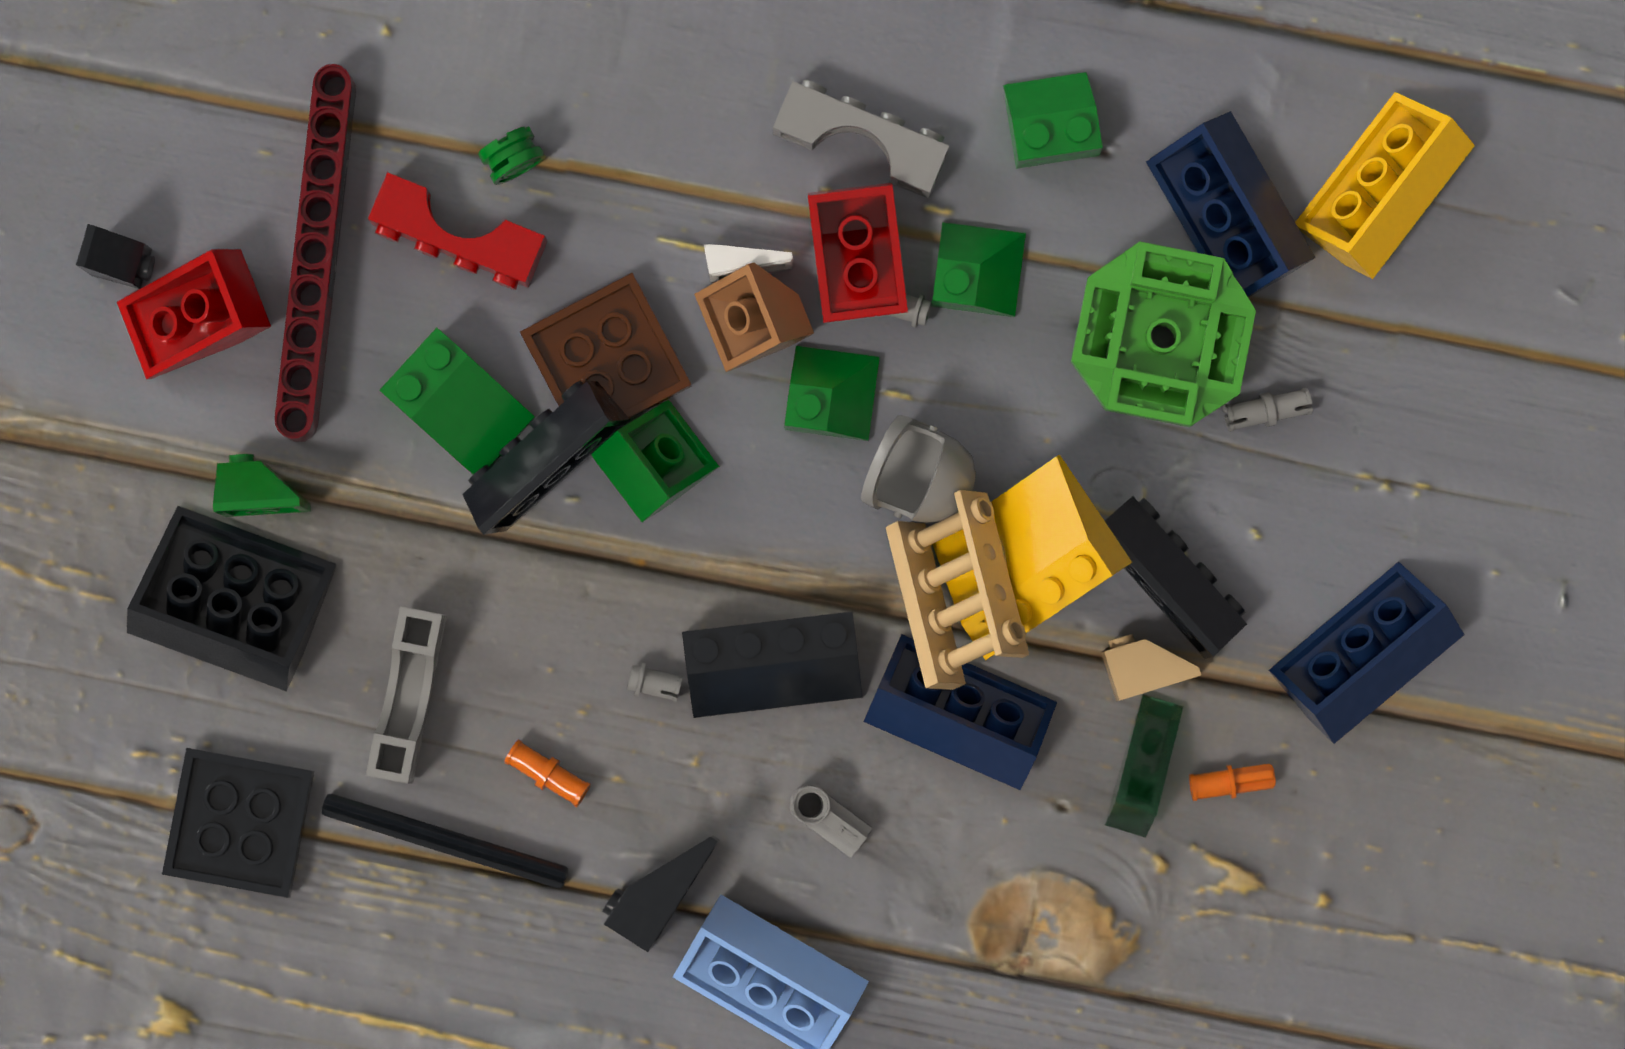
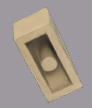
M1133 634L1108 641L1110 650L1101 653L1116 701L1201 676L1198 666L1146 639L1135 642Z

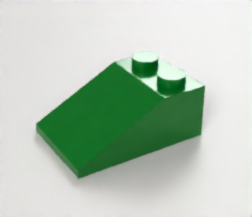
M437 327L379 390L471 474L476 473L485 465L491 467L501 456L499 454L501 449L511 440L518 437L535 418L531 412Z

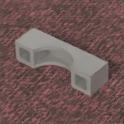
M803 80L801 85L792 81L774 123L773 135L809 150H813L823 140L836 134L856 133L874 141L884 152L890 169V183L929 199L949 151V145L942 143L944 140L943 136L925 128H921L919 133L903 127L905 121L890 113L882 112L880 117L864 111L866 107L864 103L851 97L843 96L840 101L825 95L827 89L815 82Z
M400 606L391 648V669L386 697L379 723L374 732L365 776L413 784L447 616Z

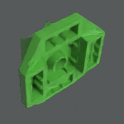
M1139 241L1087 278L1071 364L1105 411L1191 427L1240 394L1256 309L1234 277L1224 258ZM1156 327L1168 328L1174 337L1173 345L1168 348L1156 346L1151 338L1152 330Z

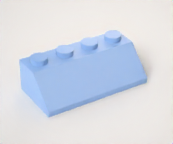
M721 894L673 975V978L794 1049H830L850 1018L869 982L852 970L840 965Z

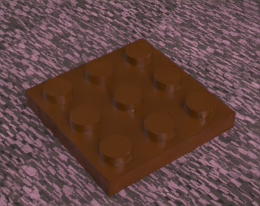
M633 273L520 331L558 406L565 402L561 397L563 393L576 382L581 380L585 384L587 381H598L628 418L631 419L692 387Z

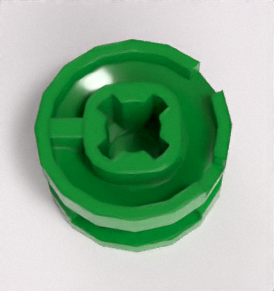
M529 126L514 129L506 133V137L500 140H493L479 151L478 155L482 163L489 165L492 170L490 177L495 185L506 183L521 176L546 158L541 147L534 145L532 140L535 136Z

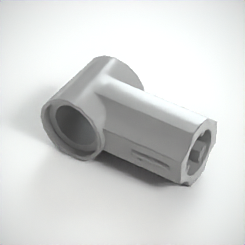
M809 785L799 787L790 798L789 808L792 815L849 858L861 847L872 830L871 826L818 787ZM806 793H815L821 801L819 812L812 817L803 816L798 809V802Z

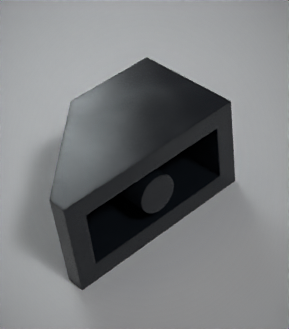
M87 224L76 266L91 276L141 289L143 280L149 281L152 275L155 257L150 256L152 249L145 243Z

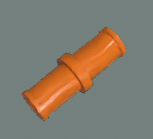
M519 739L512 746L504 761L507 765H511L535 780V786L541 790L546 787L571 802L575 807L580 805L591 786L590 783L583 781L559 766L560 761L556 758L551 757L549 760L523 744Z

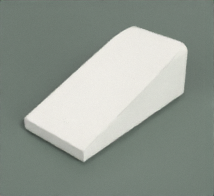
M704 244L710 282L713 283L750 263H756L768 273L792 269L793 267L792 252Z

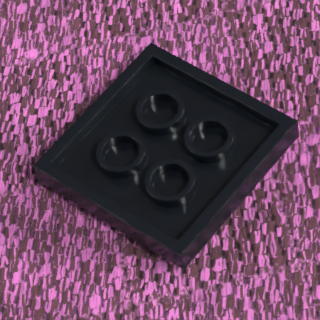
M186 748L162 875L290 898L314 771Z

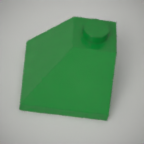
M942 222L931 306L1015 317L1026 233Z
M796 346L784 423L785 430L869 441L880 357Z
M254 454L229 455V463H217L213 512L225 517L311 512V503L267 464L255 461Z

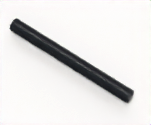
M327 794L322 806V814L324 816L555 888H562L568 876V868L564 865L335 794Z

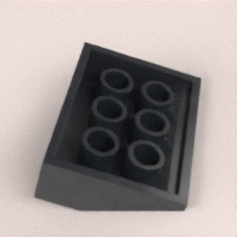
M177 506L127 608V633L287 692L303 657L334 575L336 563Z

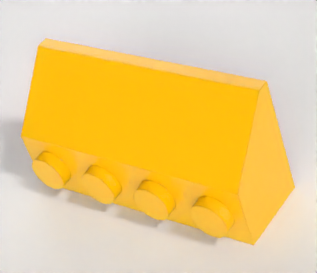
M1394 92L1295 223L1300 232L1345 266L1373 279L1475 145L1453 118Z

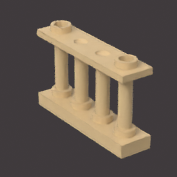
M966 490L955 492L954 496L959 512L927 528L924 523L897 521L885 527L925 688L954 690L965 685L962 665L992 651L995 652V656L1024 658L1030 655L1026 643V632L1020 620L994 519V508L989 500L988 493ZM963 529L969 552L936 568L931 545ZM974 570L979 593L947 608L941 587L942 584ZM984 610L990 634L957 649L952 625Z

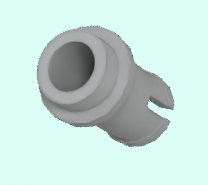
M920 294L919 298L906 295L908 312L888 315L912 322L911 326L915 328L918 324L925 326L930 314L932 301L925 300V295Z
M642 663L641 667L632 665L627 690L635 691L634 696H639L640 692L677 702L682 675L677 676L645 668V663Z

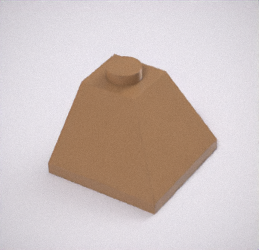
M756 263L747 264L694 294L726 372L786 349L814 334L799 294Z

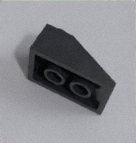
M711 836L628 886L625 891L619 888L615 890L602 911L609 916L604 925L646 952H649L720 840L715 836Z

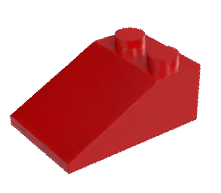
M892 183L808 193L823 323L907 313L908 307Z
M211 249L117 301L146 379H153L238 345L271 327L241 249Z

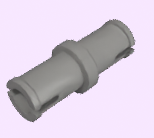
M1302 388L1301 390L1273 396L1269 392L1259 395V399L1230 405L1225 404L1223 405V412L1227 413V415H1224L1226 427L1229 432L1259 424H1265L1266 427L1275 426L1278 420L1311 415L1313 407L1308 406L1312 404L1311 395L1308 388Z

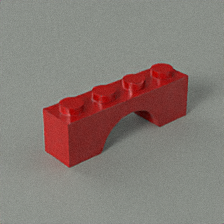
M388 172L368 217L371 224L377 227L375 234L397 243L400 237L416 242L415 250L433 258H438L440 252L455 258L454 266L473 274H477L479 268L495 275L492 281L516 290L518 284L529 288L548 242L545 235L504 220L492 232L481 237L462 238L454 236L443 230L436 223L431 209V194L426 187Z

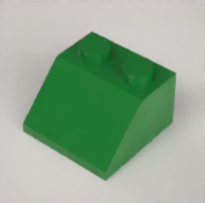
M1087 72L1003 85L1016 169L1100 156L1103 145L1097 108Z
M669 399L618 429L591 454L641 522L669 506L720 467Z

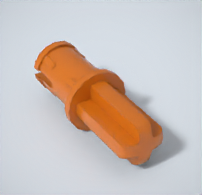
M1271 764L1232 769L1231 765H1227L1226 770L1189 774V785L1193 801L1230 795L1231 799H1234L1236 794L1273 789L1276 784L1275 771Z

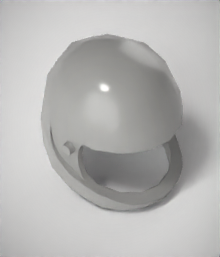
M898 415L886 431L874 456L863 485L861 500L869 507L877 510L883 507L895 511L893 515L897 518H901L904 515L912 521L924 523L940 522L959 512L954 496L955 492L959 490L973 491L976 478L973 456L959 441L939 431L938 427L922 423L907 416Z

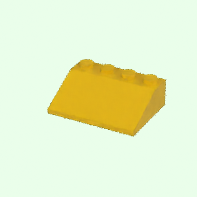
M1060 454L991 501L1020 620L1026 633L1132 563ZM963 529L932 544L940 566L969 552ZM974 570L946 582L954 605L979 593ZM984 610L960 621L972 641L990 634ZM992 651L984 655L983 658L987 660L988 658L993 656L995 652Z

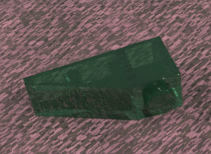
M1142 695L1113 791L1105 826L1146 838L1158 812L1184 706L1148 695Z

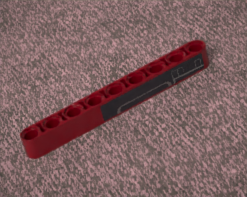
M327 64L321 67L315 73L313 79L274 418L278 432L295 442H305L312 438L317 431L353 125L356 85L348 71L337 64ZM333 77H340L345 80L344 90L336 96L325 94L324 88L327 81ZM334 118L340 121V130L335 136L325 138L320 135V127L325 120ZM324 160L334 161L336 169L330 178L325 180L316 178L315 169L320 162ZM318 202H327L331 206V212L327 219L320 222L311 220V208ZM316 243L324 244L326 247L324 259L319 263H308L305 257L307 249ZM309 285H316L321 289L320 300L312 306L303 305L301 302L302 291ZM304 327H312L316 331V340L308 348H300L296 343L297 333ZM299 369H308L312 377L310 385L303 390L293 389L291 385L292 375ZM294 411H304L307 417L306 426L299 432H290L286 426L287 417Z

